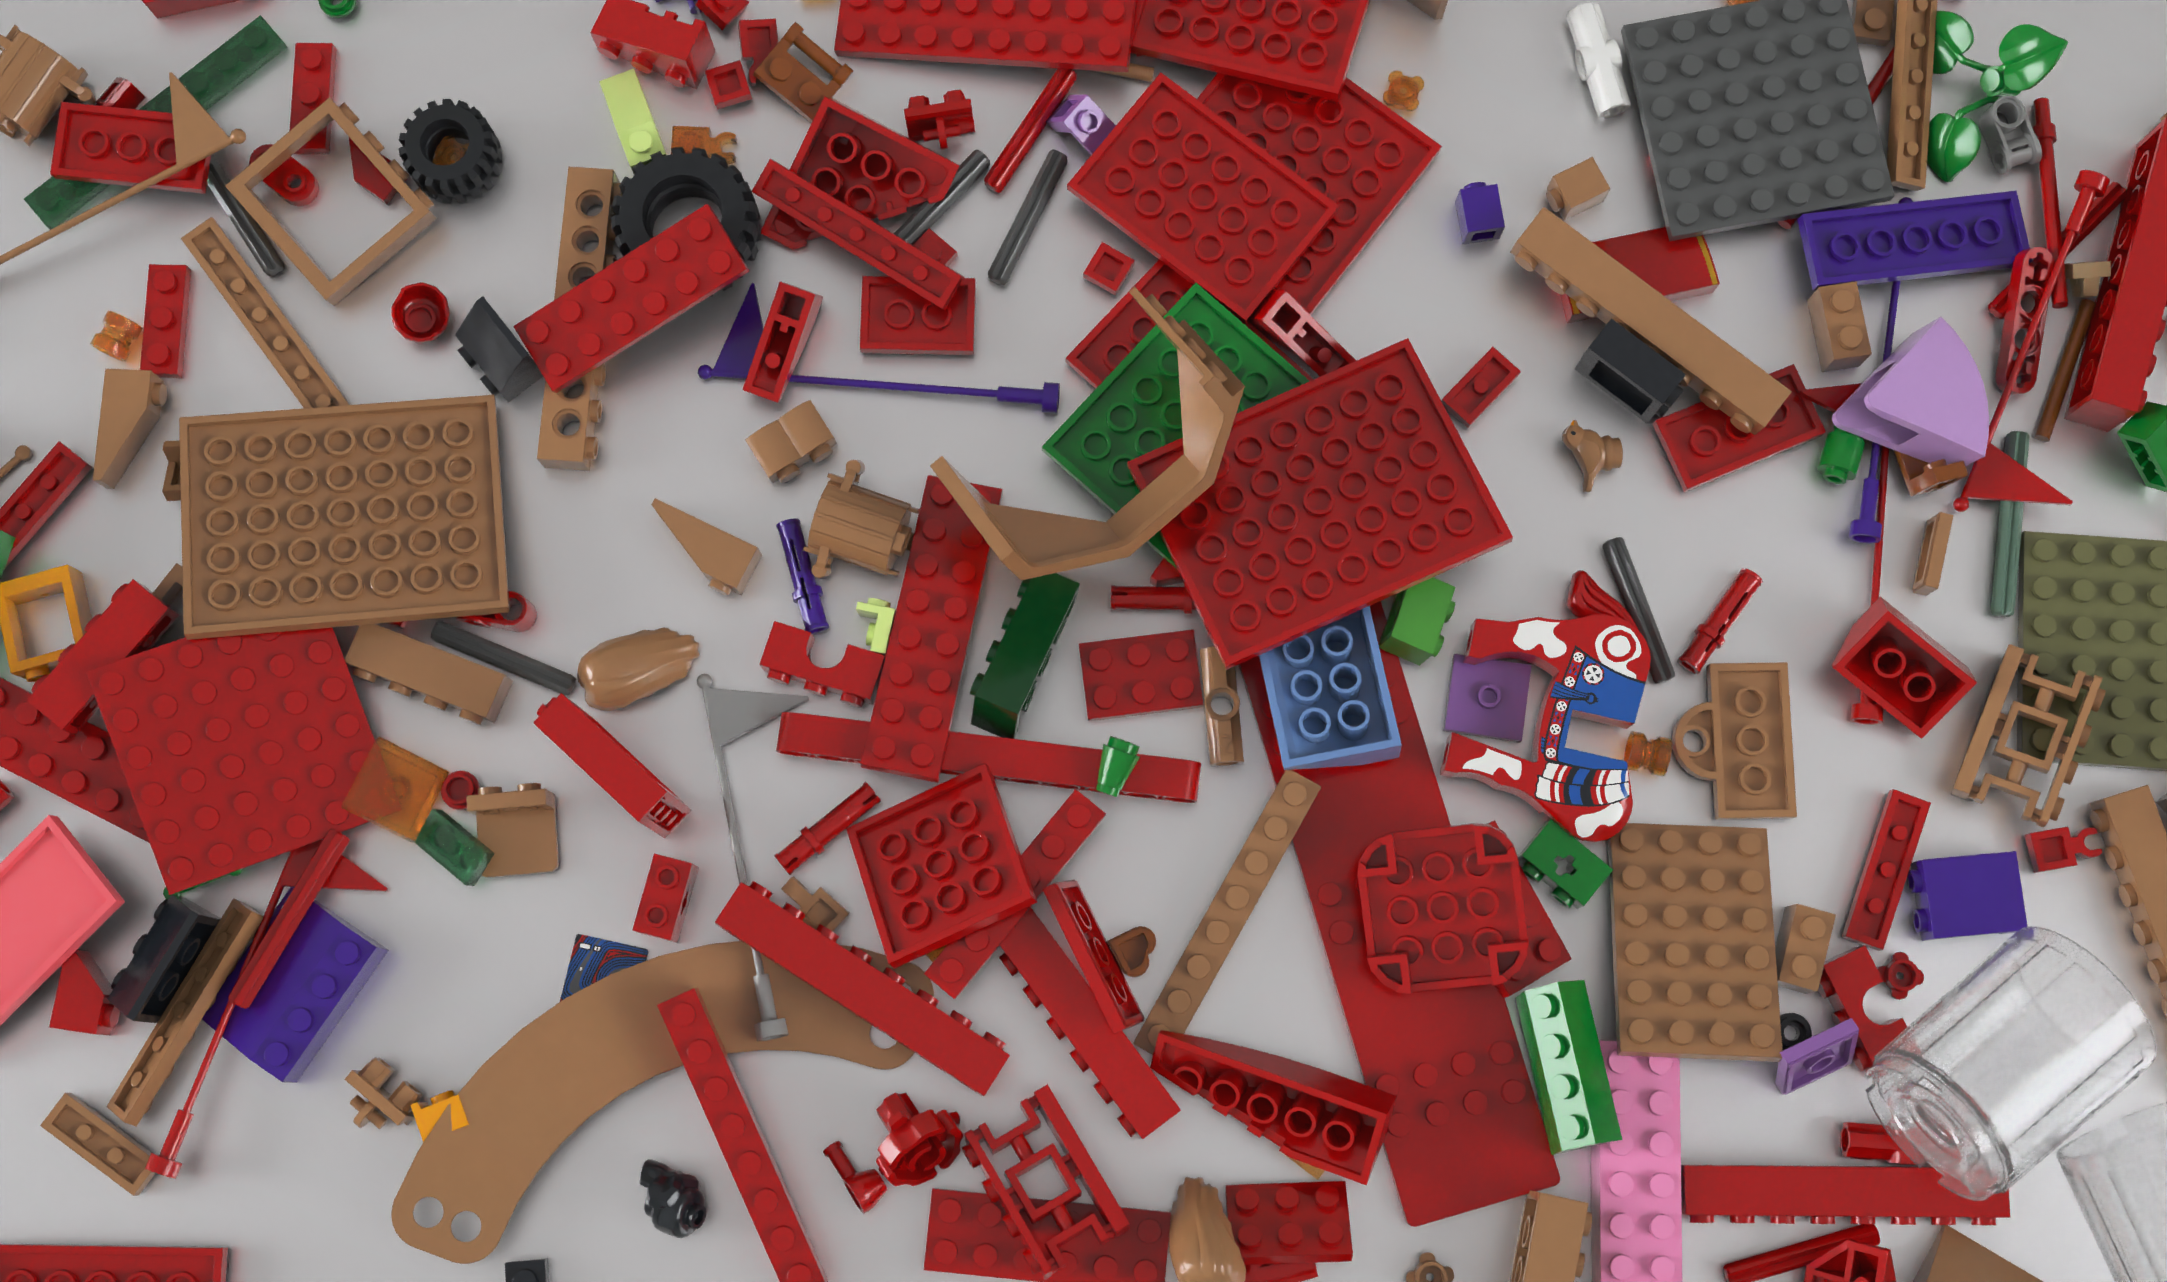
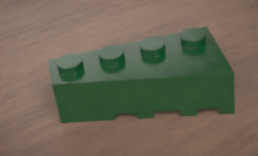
M1057 573L1022 581L1017 593V597L1021 598V601L1016 610L1011 607L1009 608L1001 627L1006 632L1001 642L993 641L986 657V662H989L990 665L985 675L982 673L977 674L971 687L970 694L975 696L971 725L1002 738L1015 739L1018 732L1021 710L1024 712L1028 710L1037 685L1035 679L1037 676L1041 677L1044 674L1053 649L1051 646L1052 644L1056 645L1077 600L1080 583Z

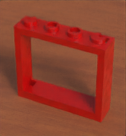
M561 693L557 698L553 697L546 705L542 704L537 711L539 717L533 723L638 822L666 838L689 814L691 809L592 716Z

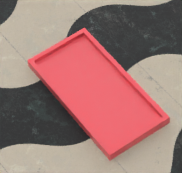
M48 815L0 863V1026L125 903L124 899L58 816Z

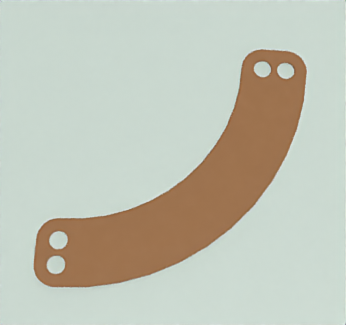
M742 941L708 944L661 955L610 974L563 999L522 1028L490 1057L457 1094L460 1097L469 1125L452 1131L451 1103H449L418 1150L394 1199L391 1211L392 1224L398 1236L406 1244L451 1262L469 1264L487 1257L497 1247L518 1202L538 1171L576 1129L589 1117L626 1091L654 1076L683 1066L657 1005L693 988L699 989L727 1054L760 1050L803 1051L839 1057L875 1069L887 1070L903 1065L913 1056L914 1052L899 1042L886 1049L875 1046L870 1038L871 1024L762 954L764 973L769 974L777 1019H786L788 1035L773 1040L757 1041L754 1025L761 1022V1016L753 977L757 974L750 946ZM840 945L848 951L851 949V946ZM859 948L873 958L869 964L883 973L884 969L888 967L906 979L904 983L910 986L913 993L916 994L920 988L934 997L933 985L920 967L908 962L894 969L888 964L886 955ZM425 1197H433L439 1200L444 1211L441 1221L431 1228L420 1226L415 1221L413 1215L415 1205ZM463 1211L475 1213L481 1221L479 1235L469 1242L459 1241L454 1237L451 1230L454 1217Z

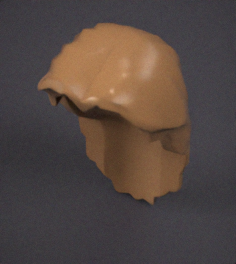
M665 627L656 630H642L600 643L586 653L578 665L577 678L580 685L585 689V701L589 707L603 711H612L625 708L641 698L649 697L656 691L668 687L674 681L687 676L692 661L700 656L698 652L699 643L694 640L692 635H679L678 632Z
M1186 1177L1184 1183L1178 1188L1177 1200L1173 1202L1172 1210L1170 1211L1169 1253L1179 1282H1244L1246 1279V1266L1235 1243L1231 1223L1223 1213L1222 1203L1218 1199V1189L1210 1184H1205L1202 1177L1195 1179Z

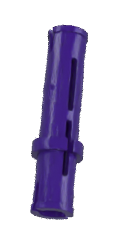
M798 518L787 519L779 522L776 527L779 531L786 563L795 590L792 593L793 601L799 605L805 626L804 630L817 634L829 629L820 598L823 596L822 587L816 584L815 576L812 574L809 553L803 551L806 544L800 520Z

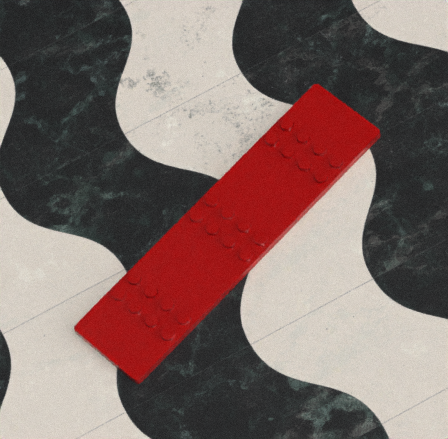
M1381 601L1370 605L1378 645L1387 622ZM1380 649L1402 744L1400 756L1396 759L1358 766L1293 770L1321 786V789L1291 842L1365 1085L1397 1096L1382 1145L1405 1221L1408 1225L1417 1227L1529 1194L1530 1190L1539 1191L1556 1186L1560 1182V1175L1554 1155H1551L1545 1126L1508 1007L1497 985L1492 986V984L1417 991L1412 992V994L1396 993L1395 990L1382 984L1374 973H1371L1367 960L1360 889L1357 878L1358 862L1365 848L1379 836L1391 832L1451 826L1399 657ZM1257 656L1239 664V669L1276 788L1286 770L1283 769L1260 658Z

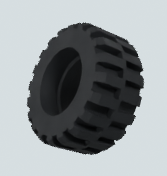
M683 147L671 148L672 154L663 156L661 151L650 155L653 161L647 165H644L641 161L632 168L635 174L633 178L624 177L619 185L623 195L614 196L612 208L616 215L611 217V225L616 235V244L622 256H625L654 237L653 228L655 221L665 207L681 198L700 197L712 201L719 207L722 215L721 224L745 264L747 260H755L759 251L756 242L761 240L759 210L748 182L744 181L742 173L734 165L728 167L724 157L715 153L709 158L705 149L696 147L692 149V153H685ZM730 283L726 287L722 288V290H727L728 288L732 287L733 284Z

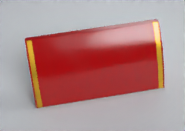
M1666 227L1592 242L1671 302L1713 293L1720 284L1712 256L1703 235L1669 241ZM1565 293L1563 295L1560 294L1567 324L1592 319V317L1585 315L1577 308L1575 300Z

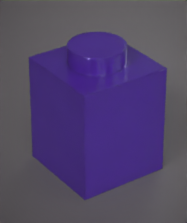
M1474 182L1464 186V189H1460L1455 201L1462 244L1500 239L1505 223L1498 185L1486 186L1485 182Z

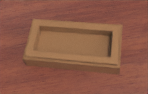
M1939 512L1926 522L1912 588L1913 593L1927 596L1938 589L1954 515Z

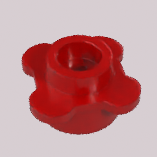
M1904 952L1894 953L1892 961L1886 966L1877 968L1884 983L1891 990V996L1894 999H1905L1909 990L1913 989L1916 985H1921L1924 981L1923 972L1913 962L1909 961L1908 955ZM1898 972L1903 974L1901 980L1896 977Z

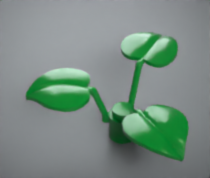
M1937 11L1933 74H1946L1953 70L1957 61H1959L1963 65L1982 71L1980 85L1987 94V97L1959 109L1955 116L1948 113H1939L1930 121L1927 162L1939 178L1945 182H1952L1961 171L1971 164L1979 151L1981 144L1979 127L1972 119L1963 118V116L1984 105L1994 103L1998 100V97H2015L2021 91L2036 86L2057 64L2067 47V40L2053 35L2039 26L2022 24L2012 28L2000 44L1999 58L2003 64L2000 66L1984 65L1963 55L1974 42V34L1970 24L1956 13Z

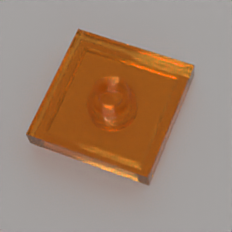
M379 736L368 753L341 808L413 843L416 841L449 771Z

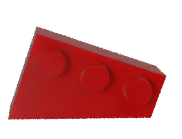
M606 0L590 32L597 50L601 54L617 60L618 57L626 59L641 72L650 74L654 71L664 75V78L669 83L677 87L684 88L687 85L695 89L698 88L705 70H707L716 52L705 21L695 19L693 24L690 25L676 21L678 15L666 10L662 17L649 12L650 7L643 3L632 0Z

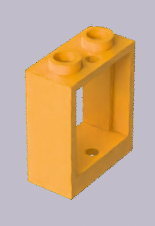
M67 564L0 583V626L11 674L24 678L27 682H36L43 675L50 674L59 664L58 658L64 650L61 649L28 659L16 605L64 592L75 644L86 633L85 627L92 619L81 571Z

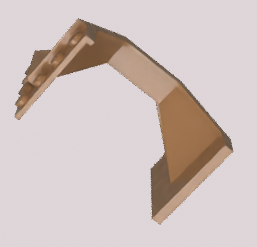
M1136 287L1129 291L1177 349L1184 454L1109 520L1102 522L991 504L943 456L930 465L1000 561L1020 580L1131 556L1215 482L1245 386L1185 320L1178 323L1170 315L1164 319L1162 316L1167 311L1153 294L1145 298Z

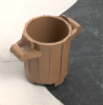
M16 25L13 26L6 37L0 34V50L2 51L0 54V131L13 138L18 131L26 136L24 142L30 147L68 94L78 99L81 104H95L96 98L88 87L81 86L88 76L84 68L81 67L78 70L68 60L44 43L21 32Z
M850 460L847 462L844 477L828 473L827 477L831 479L828 481L814 513L809 531L808 547L804 546L803 551L818 555L816 564L813 565L811 570L816 578L830 575L834 557L884 575L891 574L897 577L900 572L892 568L898 556L902 557L905 550L910 551L914 536V533L911 532L912 528L908 527L911 512L919 514L920 509L912 507L910 503L858 486L860 476L865 471V465L860 460Z

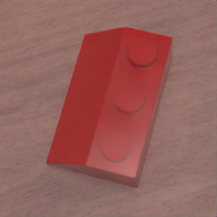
M1881 596L1853 624L1832 664V667L1921 739L1977 683L1970 669Z

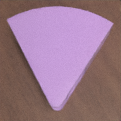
M1942 317L1912 333L1832 415V422L1837 428L1928 463L1945 459L1947 465L1964 461L1965 466L1985 457L1989 438V412L1983 380L1966 345Z

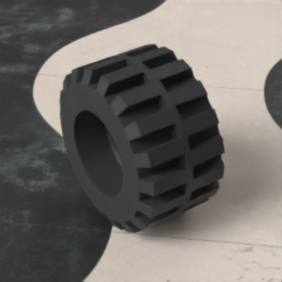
M443 99L442 105H437L434 100L427 103L428 109L422 111L419 107L413 112L416 118L413 121L407 119L404 123L407 133H400L399 142L403 146L398 148L399 156L404 161L402 164L422 191H425L429 197L435 200L439 196L443 203L451 204L452 199L455 198L460 204L467 202L466 196L472 195L474 199L482 196L479 190L483 187L489 190L493 186L490 178L492 176H499L501 170L496 163H502L503 156L499 150L501 148L500 142L486 118H483L480 111L474 106L470 109L466 102L460 100L456 105H454L451 99ZM453 138L469 140L467 152L456 163L450 165H436L433 163V157L437 148L445 141Z

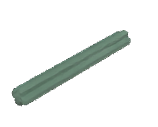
M2011 431L2006 435L2005 453L2027 468L2030 436L2027 432ZM2000 501L1991 600V614L1998 617H2010L2015 613L2024 502Z

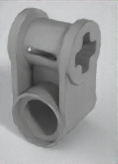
M2003 96L1996 100L1982 114L1979 122L1995 169L2000 174L2010 172L2014 166L2026 162L2029 164L2040 162L2042 157L2040 141L2033 131L2022 101L2013 96ZM1997 112L2006 116L2008 124L1999 120Z

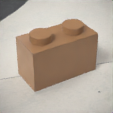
M1857 281L1818 287L1807 300L1821 371L1828 372L1859 367L1872 355Z
M1801 904L1785 907L1775 946L1778 986L1804 994L1818 992L1836 914Z

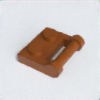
M795 22L755 70L753 76L812 123L824 96L833 98L854 70L847 64L842 66L808 38L803 33L804 29ZM793 44L833 77L828 85L787 52Z

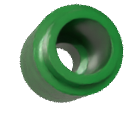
M1834 426L1832 432L1827 434L1817 468L1820 473L1824 474L1823 478L1835 484H1845L1847 480L1855 479L1864 451L1865 441L1862 437Z

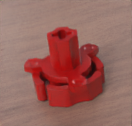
M894 1093L886 1097L883 1103L876 1109L879 1118L889 1132V1135L878 1147L880 1156L876 1159V1163L879 1166L880 1173L893 1186L904 1184L916 1186L929 1181L937 1175L935 1166L939 1165L941 1169H946L959 1155L963 1133L959 1128L960 1116L957 1111L948 1113L947 1110H941L935 1114L930 1109L919 1113L907 1093Z

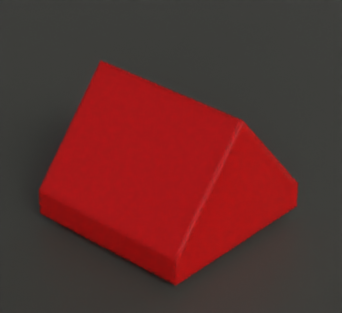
M117 77L95 103L99 106L136 109L145 96L130 81Z

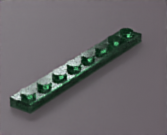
M260 15L182 75L179 80L205 110H208L285 50L287 46ZM170 86L139 110L172 113ZM52 176L26 196L24 200L45 226L51 230L64 222L111 184L55 179Z

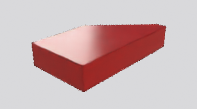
M349 137L355 182L388 205L397 193V190ZM382 155L388 163L391 162V160Z

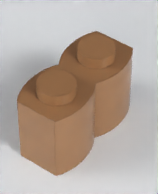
M811 400L798 405L778 420L762 427L745 439L772 483L778 480L781 483L792 480L801 472L799 467L811 460L813 463H818L826 459L833 453L832 447L837 444Z

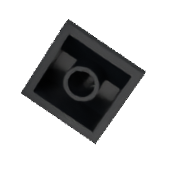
M483 296L479 298L455 334L463 345L457 351L471 368L478 364L484 371L485 375L480 380L490 393L495 396L501 393L509 403L542 378L543 375L534 360Z

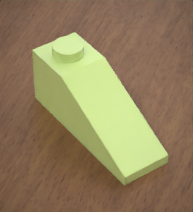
M635 69L599 81L631 169L640 161L644 165L652 162L653 160L650 155L661 151L663 156H666V150Z

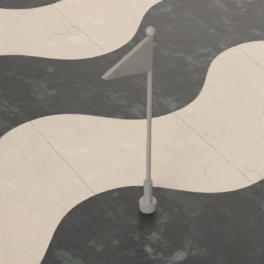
M701 674L697 678V685L702 688L738 880L739 884L743 882L747 885L721 747L781 716L782 712H788L809 701L808 696L714 689L710 688L712 678L708 674ZM752 948L757 974L753 977L761 1016V1022L754 1025L757 1041H767L787 1036L786 1019H777L769 974L764 973L761 953Z

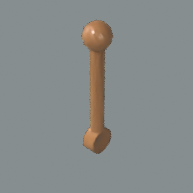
M25 445L17 447L15 456L0 469V479L21 461H29L33 456L32 450Z

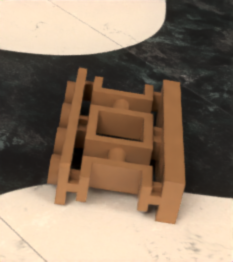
M2009 644L2000 663L1951 794L1965 800L1970 798L1974 802L1982 804L1989 787L2023 798L2028 801L2021 819L2036 822V825L2044 828L2049 819L2057 821L2065 801V799L2058 797L2063 782L2070 785L2078 767V762L2072 761L2077 746L2085 747L2092 730V726L2086 724L2087 718L2091 710L2098 712L2106 690L2099 688L2103 677L2097 675L2092 677L2080 670L2076 673L2071 688L2033 675L2039 656L2023 653L2025 649ZM2020 666L2025 668L2020 684L2039 690L2034 705L2031 707L2013 701L2007 715L2000 713L2017 668ZM2080 688L2086 689V694L2070 736L2067 737L2063 733L2068 719L2048 713L2054 696L2074 702ZM2017 715L2055 728L2043 760L2005 747ZM1990 738L1997 739L1992 755L2012 762L2005 779L1985 773L1980 787L1974 786L1973 783ZM2053 760L2059 762L2043 807L2040 810L2035 807L2041 792L2021 786L2027 767L2047 774Z

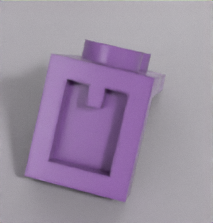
M1068 95L1046 121L1055 132L1071 133L1090 155L1094 153L1116 126L1088 95Z

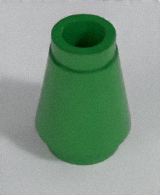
M1110 736L1108 744H1103L1096 790L1118 797L1120 790H1122L1140 758L1137 756L1140 746Z

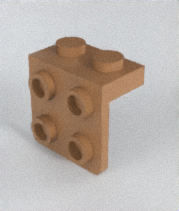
M525 783L517 785V791L502 792V787H483L478 789V795L466 796L467 811L476 815L479 872L482 876L491 878L554 872L558 868L554 793L545 788L541 789L540 783Z

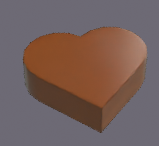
M1139 926L1107 941L1120 969L1125 975L1135 978L1147 971L1149 967L1148 955L1153 952L1156 946V937L1152 930Z

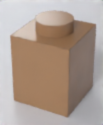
M1591 157L1554 175L1547 187L1548 192L1546 196L1553 211H1559L1565 221L1604 202L1611 188L1594 158Z

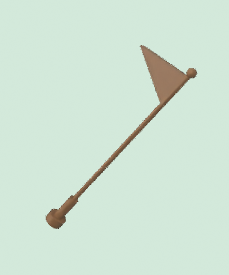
M170 72L169 80L176 165L1 255L0 265L233 143H243L246 140L245 132L241 129H234L230 136H228L176 75Z

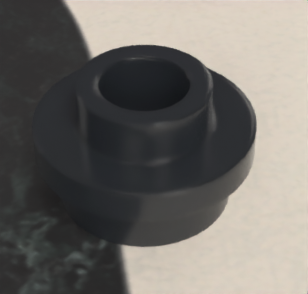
M1796 1013L1780 1015L1782 1051L1812 1037L1810 1024L1803 1016ZM1788 1025L1796 1030V1037L1793 1040H1788L1784 1035V1029Z

